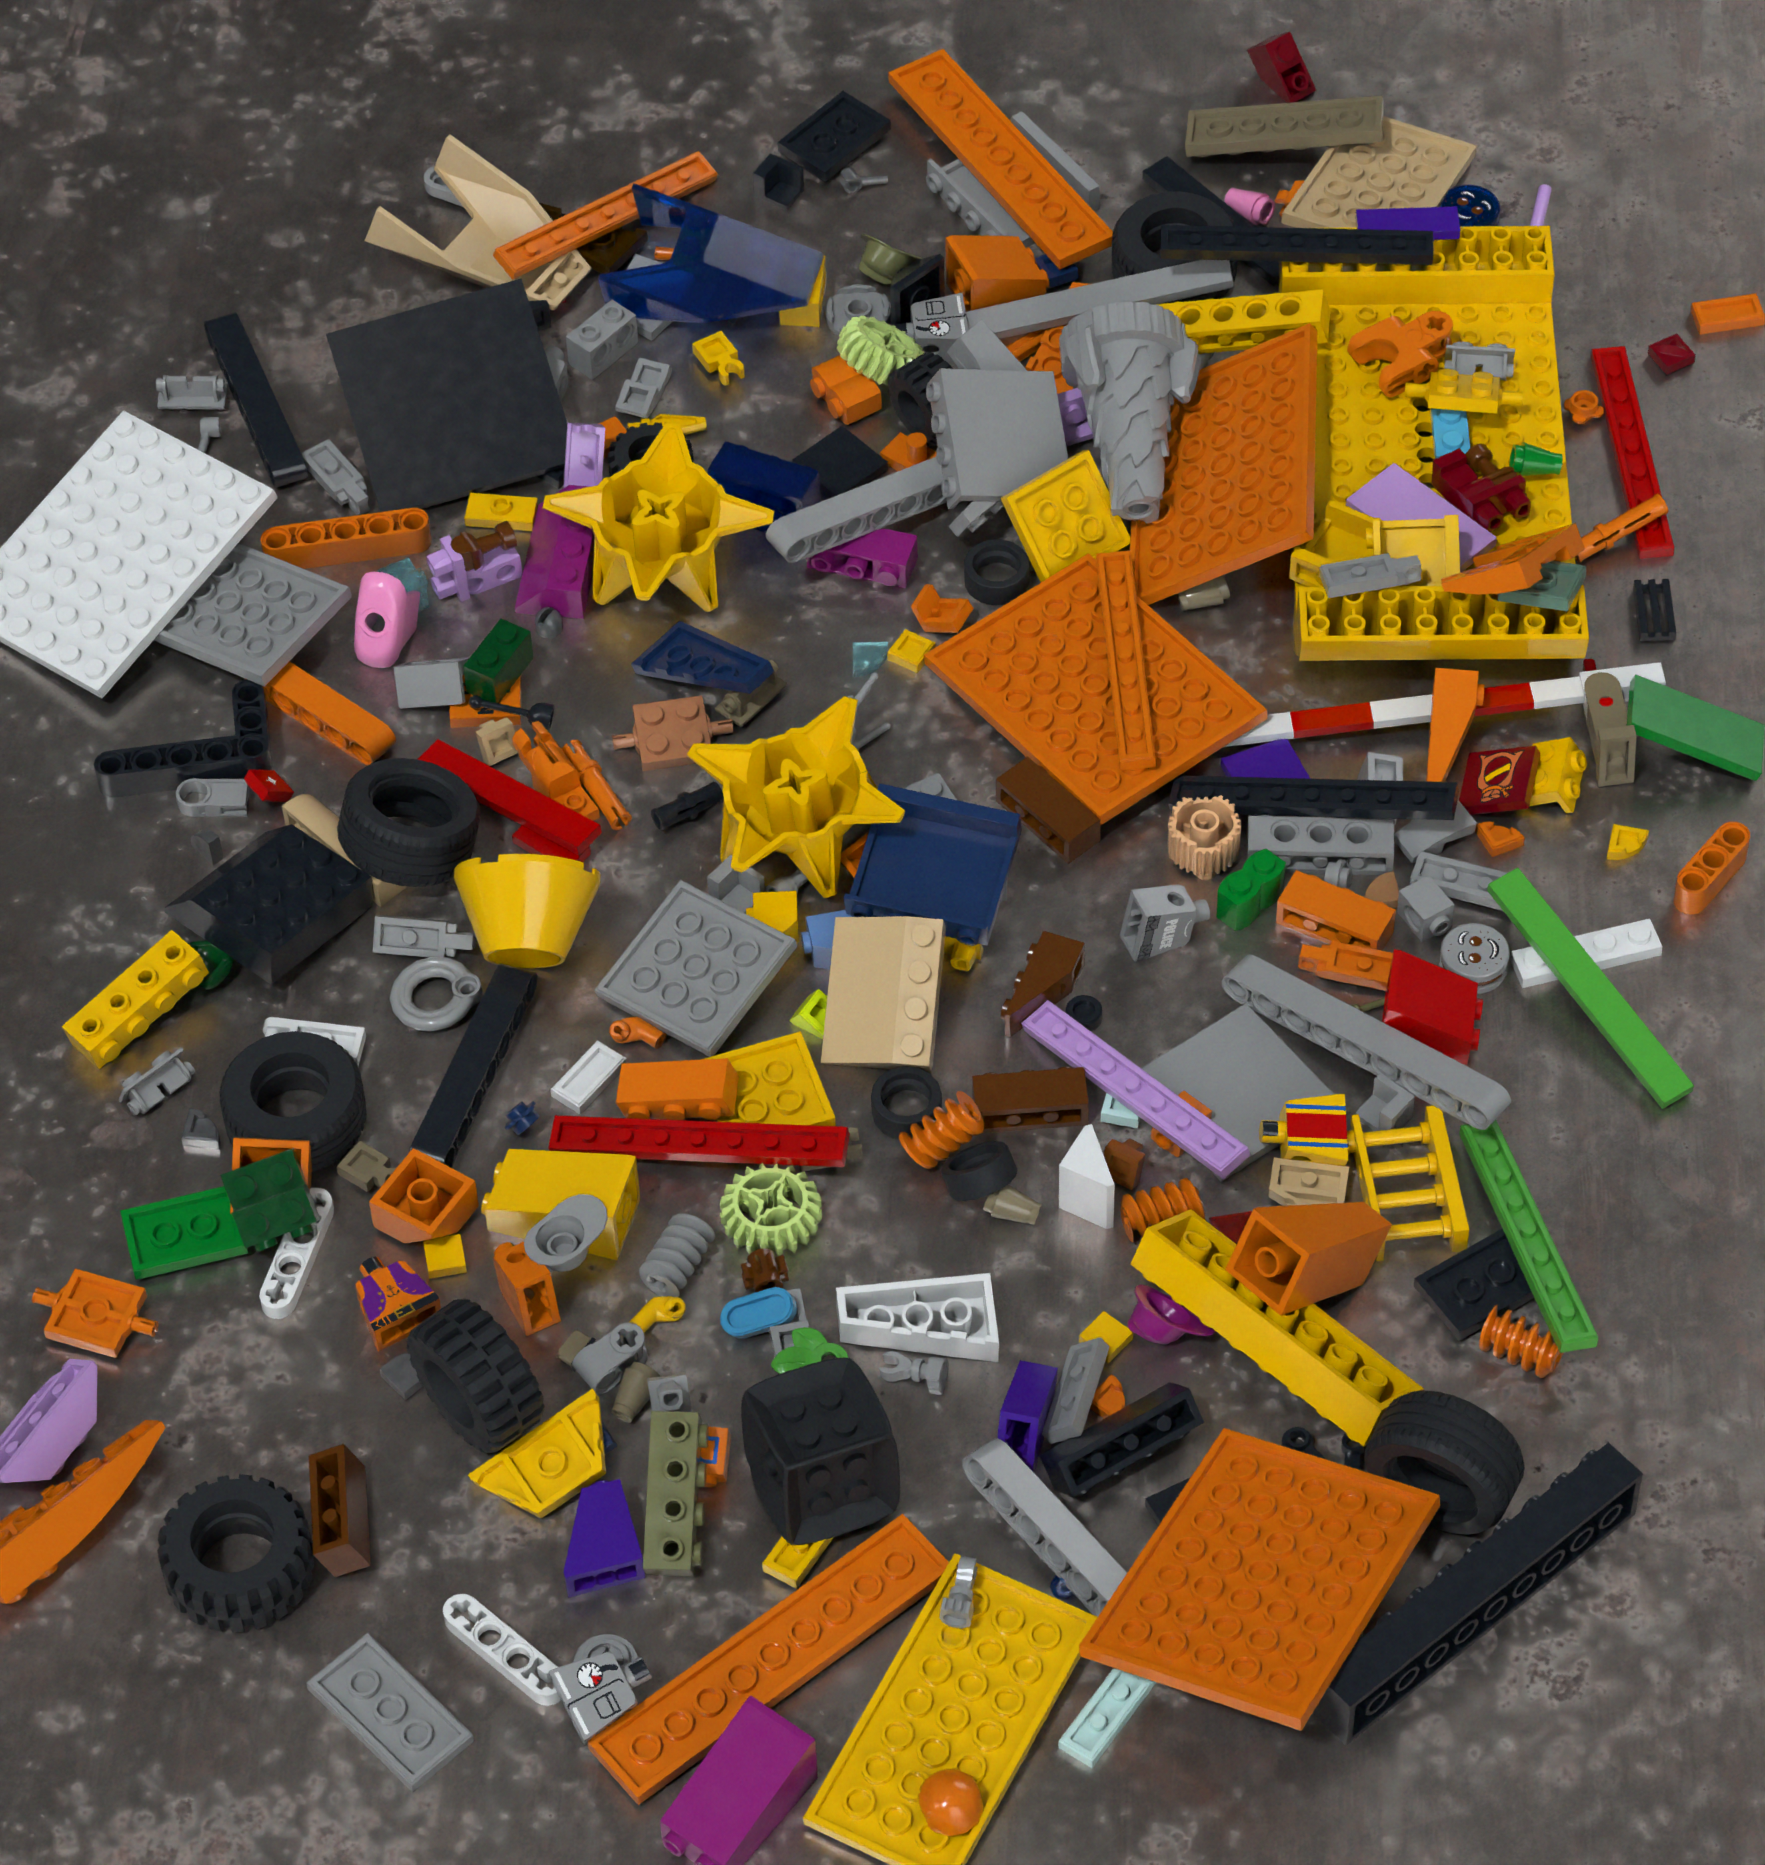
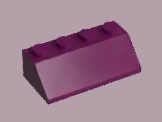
M568 485L557 493L590 486ZM543 501L537 506L516 600L515 613L536 615L540 609L552 607L559 611L562 617L584 619L593 577L594 533L589 527L543 509Z

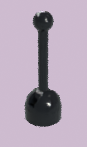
M473 695L469 699V705L473 709L484 707L526 716L531 726L532 722L539 721L550 731L555 710L554 704L537 703L527 710L485 701L478 695Z

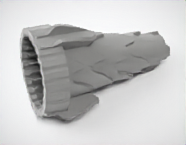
M1133 301L1099 305L1072 318L1068 325L1062 329V334L1059 337L1062 375L1066 383L1072 386L1073 389H1081L1088 424L1093 433L1094 447H1099L1102 475L1110 495L1112 516L1119 515L1127 520H1142L1148 524L1158 519L1160 499H1163L1164 473L1166 472L1164 457H1169L1167 432H1171L1170 405H1174L1173 396L1182 403H1188L1191 400V395L1199 375L1201 356L1198 354L1197 343L1188 338L1185 324L1169 309H1164L1156 304L1152 305L1147 302Z

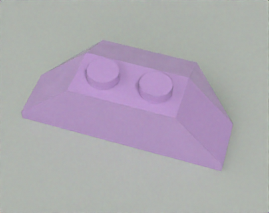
M69 1359L62 1366L61 1372L52 1376L29 1399L1 1434L0 1483L51 1480L53 1476L63 1469L66 1459L74 1449L86 1440L89 1430L97 1421V1365L94 1361Z

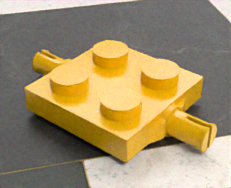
M1441 369L1438 372H1431V378L1427 384L1406 382L1404 397L1425 398L1428 401V408L1497 414L1498 407L1501 404L1522 406L1523 391H1504L1499 387L1500 377H1493L1488 372H1475L1473 375L1459 374L1458 371L1453 369Z

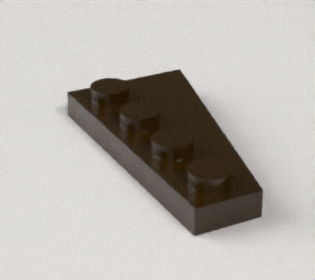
M539 203L553 221L566 215L562 213V208ZM620 227L576 250L589 264L591 269L610 278L648 241V231L637 228L635 232Z

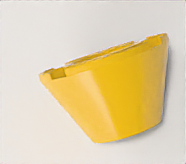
M498 854V862L481 864V857H476L459 863L454 868V881L486 961L496 965L502 963L517 968H547L560 965L565 961L600 886V872L596 868H592V873L583 870V862L563 857L539 854Z

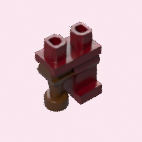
M1485 444L1474 445L1466 454L1459 448L1434 459L1431 484L1450 504L1487 531L1492 532L1503 524L1504 513L1510 512L1517 519L1529 515L1531 501L1525 493L1526 480L1521 474L1517 475L1512 467L1499 469L1492 463L1493 454ZM1475 472H1481L1483 477L1478 479Z

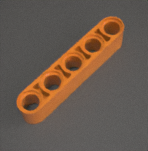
M407 508L274 526L262 533L260 541L263 553L300 568L308 569L418 554L429 549L432 538L427 513L419 508Z
M290 661L263 686L267 702L366 766L376 762L396 743L395 734L387 724Z

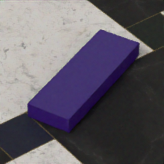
M1457 206L1356 210L1357 229L1433 231V240L1460 239Z

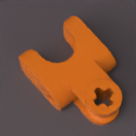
M1441 311L1427 312L1407 324L1398 316H1391L1352 336L1347 352L1359 364H1366L1372 360L1379 359L1391 362L1380 373L1379 389L1385 396L1389 398L1395 397L1405 392L1406 382L1421 384L1431 378V372L1437 371L1439 366L1437 359L1445 357L1446 345H1452V339L1449 335L1453 330V321L1448 314Z

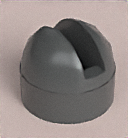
M552 607L540 609L535 617L536 632L545 638L559 635L563 630V620L559 611Z

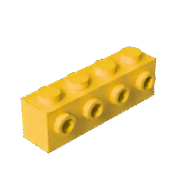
M171 930L70 1018L62 1028L71 1044L100 1070L105 1064L116 1059L121 1050L131 1041L143 1035L157 1018L163 1013L170 1011L176 1002L190 989L197 987L209 972L200 954Z

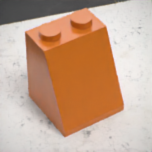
M950 235L945 237L946 284L952 294L963 293L966 312L1046 294V288H1049L1047 273L1044 269H1039L1035 263L1030 247H1025L1018 236Z

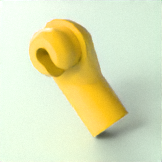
M653 1297L629 1323L638 1325L645 1333L656 1322H673L682 1318L686 1311V1304L679 1297Z

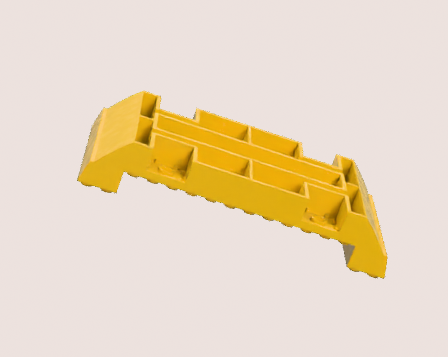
M1550 226L1460 227V239L1433 240V265L1279 262V293L1323 289L1331 310L1328 343L1317 344L1314 534L1325 518L1326 505L1329 501L1346 505L1348 497L1393 463L1397 464L1421 483L1432 482L1433 462L1425 463L1420 461L1419 458L1430 457L1435 459L1433 436L1422 437L1418 435V432L1421 431L1432 433L1431 410L1423 412L1416 409L1418 406L1428 407V401L1425 398L1404 397L1405 392L1395 397L1389 398L1385 396L1379 389V377L1382 369L1391 364V362L1379 359L1372 360L1366 364H1359L1347 352L1352 336L1388 317L1398 316L1407 324L1430 311H1441L1451 317L1453 330L1449 336L1452 339V345L1455 342H1469L1473 346L1487 347L1489 344L1498 343L1515 349L1513 378L1506 377V381L1500 380L1499 387L1504 391H1523L1522 406L1501 404L1498 407L1497 414L1466 411L1470 448L1476 444H1485L1493 454L1492 463L1499 469L1509 467L1510 453L1513 445H1521L1522 442L1553 453L1562 454L1563 456L1559 475L1522 476L1526 480L1525 493L1531 501L1530 513L1521 519L1514 518L1510 512L1504 513L1503 524L1498 529L1490 532L1497 537L1496 546L1487 553L1496 551L1499 545L1572 524L1551 305L1555 274ZM1324 228V229H1357V228ZM1445 357L1437 359L1439 366L1436 372L1444 369ZM1476 366L1475 372H1482V367ZM1475 472L1478 479L1483 477L1481 472ZM1431 488L1432 491L1445 499L1436 488ZM1308 542L1300 544L1298 547L1304 549ZM1295 546V547L1289 549V552H1290V560H1291V555H1292V553L1294 552V550L1296 549L1297 546ZM1575 557L1569 560L1560 561L1565 563L1576 564ZM1473 563L1471 566H1469V567H1468L1467 569H1465L1464 571H1467V570H1470V569H1474V568H1477V567H1475V564ZM1294 581V651L1299 656V661L1585 659L1589 632L1584 585H1581L1569 610L1561 611L1498 601V594L1476 595L1446 592L1442 586H1395L1328 598L1324 587H1308Z

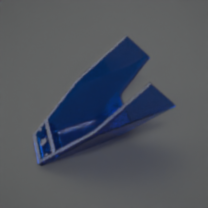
M633 183L632 191L641 225L681 228L673 254L666 263L600 274L598 281L605 304L612 299L634 313L638 319L708 323L808 305L824 258L822 252Z

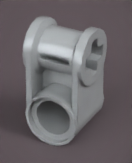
M633 1323L618 1325L614 1330L596 1342L580 1350L573 1359L572 1366L591 1389H594L597 1395L605 1394L621 1382L624 1370L630 1368L633 1362L646 1364L648 1357L647 1349L644 1345V1332L638 1325Z

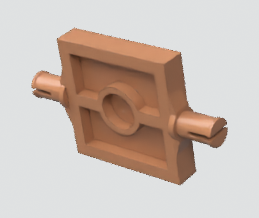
M701 695L632 705L635 722L633 733L612 735L614 750L635 747L641 758L642 770L649 771L696 764L687 756V752L694 743L711 744L714 735L733 734L732 719L710 722V718L705 713L703 696Z

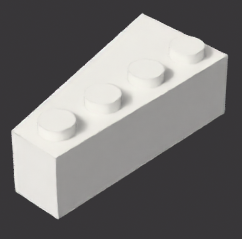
M990 1273L836 1288V1309L841 1343L998 1363L999 1338Z

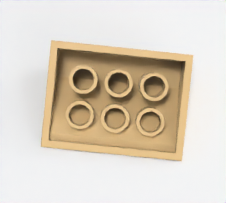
M909 916L835 917L821 1064L886 1070L908 1066L932 1073L946 926L943 919Z

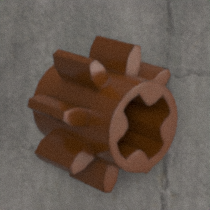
M771 1249L755 1250L748 1255L747 1263L741 1264L743 1272L741 1275L746 1290L754 1288L756 1293L772 1287L783 1288L782 1282L789 1281L785 1256L776 1257L775 1252Z

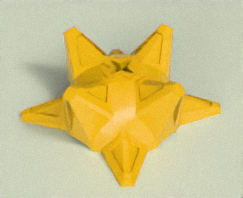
M665 423L642 459L629 462L623 470L611 477H605L598 485L546 495L543 503V509L592 529L595 537L592 599L601 605L608 604L631 585L638 600L648 601L666 578L705 612L712 611L718 607L714 550L722 536L771 524L774 520V510L726 494L723 486L708 475L702 466L692 462L680 423Z
M844 696L804 727L790 728L784 734L768 739L758 738L750 744L694 743L687 752V756L723 785L721 862L732 854L731 868L742 873L773 851L787 854L822 897L828 898L837 894L843 836L852 825L901 822L905 810L877 790L878 787L866 769L857 748L851 744L858 700Z

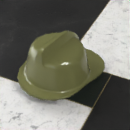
M861 234V238L867 243L859 264V270L879 283L891 284L893 276L899 270L908 267L918 259H922L916 255L895 249L870 235Z

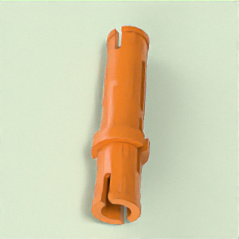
M1655 494L1652 498L1606 524L1599 523L1595 525L1593 531L1581 537L1585 550L1576 555L1575 560L1581 563L1584 559L1602 549L1609 550L1614 547V542L1640 529L1658 517L1667 514L1669 510L1662 496Z
M574 739L570 741L575 749V753L566 743L562 750L578 771L580 784L585 786L610 823L613 830L622 829L618 822V817L626 827L631 822L632 816L627 812L601 774L602 768L599 763L590 758L580 740Z

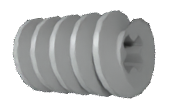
M679 1213L673 1215L668 1222V1226L662 1231L661 1238L654 1244V1249L649 1252L646 1261L639 1268V1275L643 1283L658 1296L678 1297L680 1295L679 1289L684 1288L687 1284L686 1277H691L694 1273L693 1266L698 1265L702 1260L700 1254H705L709 1248L708 1243L715 1239V1233L711 1226L705 1221L689 1214Z

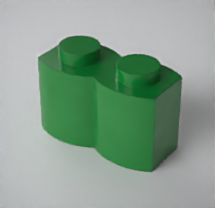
M1268 849L1260 850L1251 855L1244 863L1242 870L1231 873L1219 885L1216 917L1234 931L1242 930L1252 924L1257 918L1259 911L1276 903L1284 891L1286 862Z

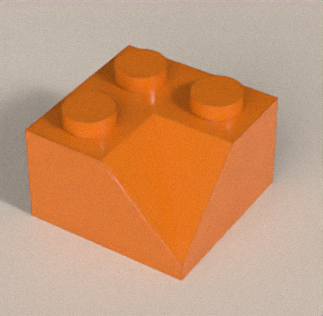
M412 1148L371 1198L369 1205L374 1228L402 1243H411L458 1233L479 1207L475 1180Z

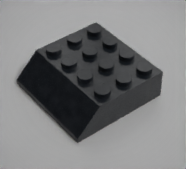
M290 824L263 833L167 905L165 913L272 985L372 907V877L296 826Z

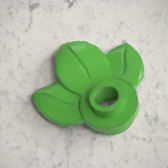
M803 1327L792 1331L794 1346L780 1351L772 1361L771 1367L778 1374L820 1362L829 1355L835 1358H848V1355L840 1345L828 1343L820 1331Z

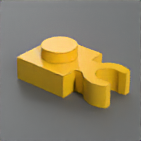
M722 331L692 343L694 355L708 373L716 370L719 371V380L723 385H729L728 373H736L740 379L745 378L744 365L738 360V351Z

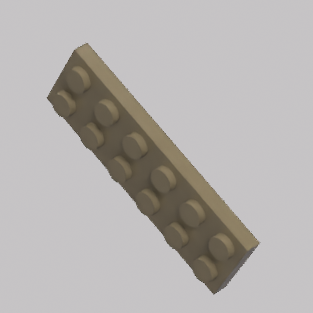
M1383 96L1191 110L1188 113L1185 140L1186 157H1208L1214 154L1227 153L1239 155L1244 152L1254 151L1268 153L1280 149L1294 148L1296 150H1304L1309 147L1327 146L1333 148L1345 144L1359 143L1361 145H1369L1374 142H1382Z

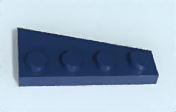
M682 621L676 623L631 663L635 674L748 694L758 688L774 673L770 661Z

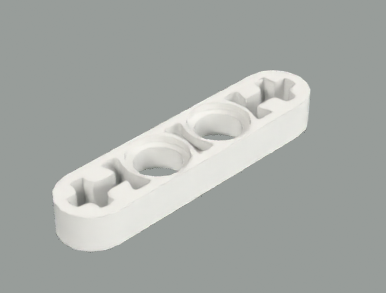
M322 1188L310 1189L315 1206L317 1203H322V1206L316 1208L320 1219L312 1223L314 1231L310 1233L314 1237L308 1243L299 1244L292 1239L290 1232L285 1233L262 1285L259 1295L263 1312L270 1318H285L294 1311L333 1218L334 1207L331 1195ZM289 1262H296L301 1265L300 1270L295 1274L287 1275L280 1271L281 1267ZM280 1285L284 1286V1299H279L277 1304H273L271 1299L276 1300L281 1291Z
M456 1594L445 1602L443 1615L446 1627L450 1632L536 1703L550 1706L561 1701L555 1688L551 1689L546 1686L541 1690L539 1679L534 1675L537 1670L538 1677L545 1683H550L549 1671L558 1668L553 1662L474 1597L468 1594ZM458 1610L459 1612L464 1613L468 1610L469 1619L471 1620V1622L475 1624L472 1627V1630L470 1621H468L465 1617L459 1616L455 1619V1611ZM488 1630L497 1631L501 1635L500 1640L493 1645H484L479 1641V1637ZM514 1654H524L530 1659L529 1663L520 1669L512 1668L507 1664L509 1658Z

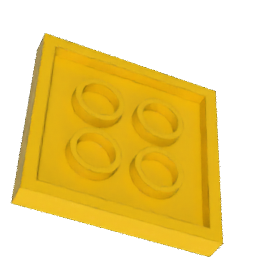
M1089 450L1077 453L1000 498L1040 582L1048 579L1088 553L1096 559V554L1117 552L1130 544V536L1119 515L1112 516L1109 491Z
M801 1031L704 1058H728L739 1076L734 1116H721L715 1119V1122L836 1126L834 1112Z

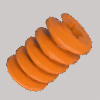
M962 1091L956 1092L959 1104L951 1098L945 1100L948 1112L941 1107H935L933 1113L936 1121L929 1115H924L922 1123L925 1129L917 1123H913L910 1126L913 1137L907 1132L899 1134V1140L905 1151L922 1167L927 1169L936 1167L938 1160L947 1159L950 1152L958 1151L961 1144L969 1143L973 1135L977 1136L983 1132L984 1121L982 1114L973 1099Z
M1187 1178L1180 1179L1178 1187L1173 1182L1166 1183L1164 1192L1159 1186L1151 1187L1149 1195L1144 1190L1137 1191L1135 1200L1130 1194H1125L1121 1197V1219L1125 1232L1131 1242H1133L1134 1230H1138L1143 1237L1146 1228L1190 1209L1205 1220V1211L1200 1194Z
M1498 1304L1495 1305L1483 1325L1479 1340L1480 1350L1488 1352L1493 1347V1355L1500 1359L1507 1354V1362L1511 1365H1516L1521 1360V1368L1528 1372L1535 1367V1375L1538 1378H1544L1549 1372H1553L1564 1352H1559L1556 1343L1553 1342L1550 1330L1541 1337L1539 1336L1540 1323L1536 1322L1528 1331L1525 1329V1316H1522L1513 1324L1511 1323L1512 1310L1508 1309L1501 1317H1498Z

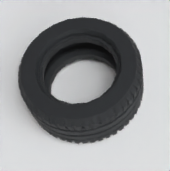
M385 759L364 767L348 782L338 822V839L347 857L358 868L372 877L399 886H433L453 878L454 868L459 863L471 859L481 819L480 806L471 788L460 777L443 767L418 759ZM388 817L413 819L430 827L407 826Z
M1427 1390L1409 1392L1390 1403L1366 1446L1364 1457L1368 1473L1439 1494L1440 1507L1428 1526L1456 1534L1480 1533L1498 1524L1508 1508L1524 1476L1525 1470L1519 1444L1500 1421L1469 1401L1454 1395Z

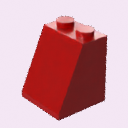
M1394 949L1385 991L1382 1022L1467 1065L1470 1050H1478L1480 1029L1474 1028V1020H1481L1483 999L1477 998L1478 983L1407 952Z

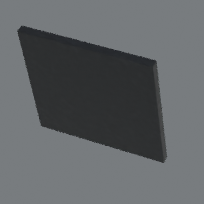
M522 278L326 334L380 512L407 508L423 509L468 496L470 493H479L565 468L567 420Z

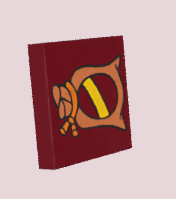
M1537 746L1469 753L1459 801L1470 815L1529 809L1540 758Z

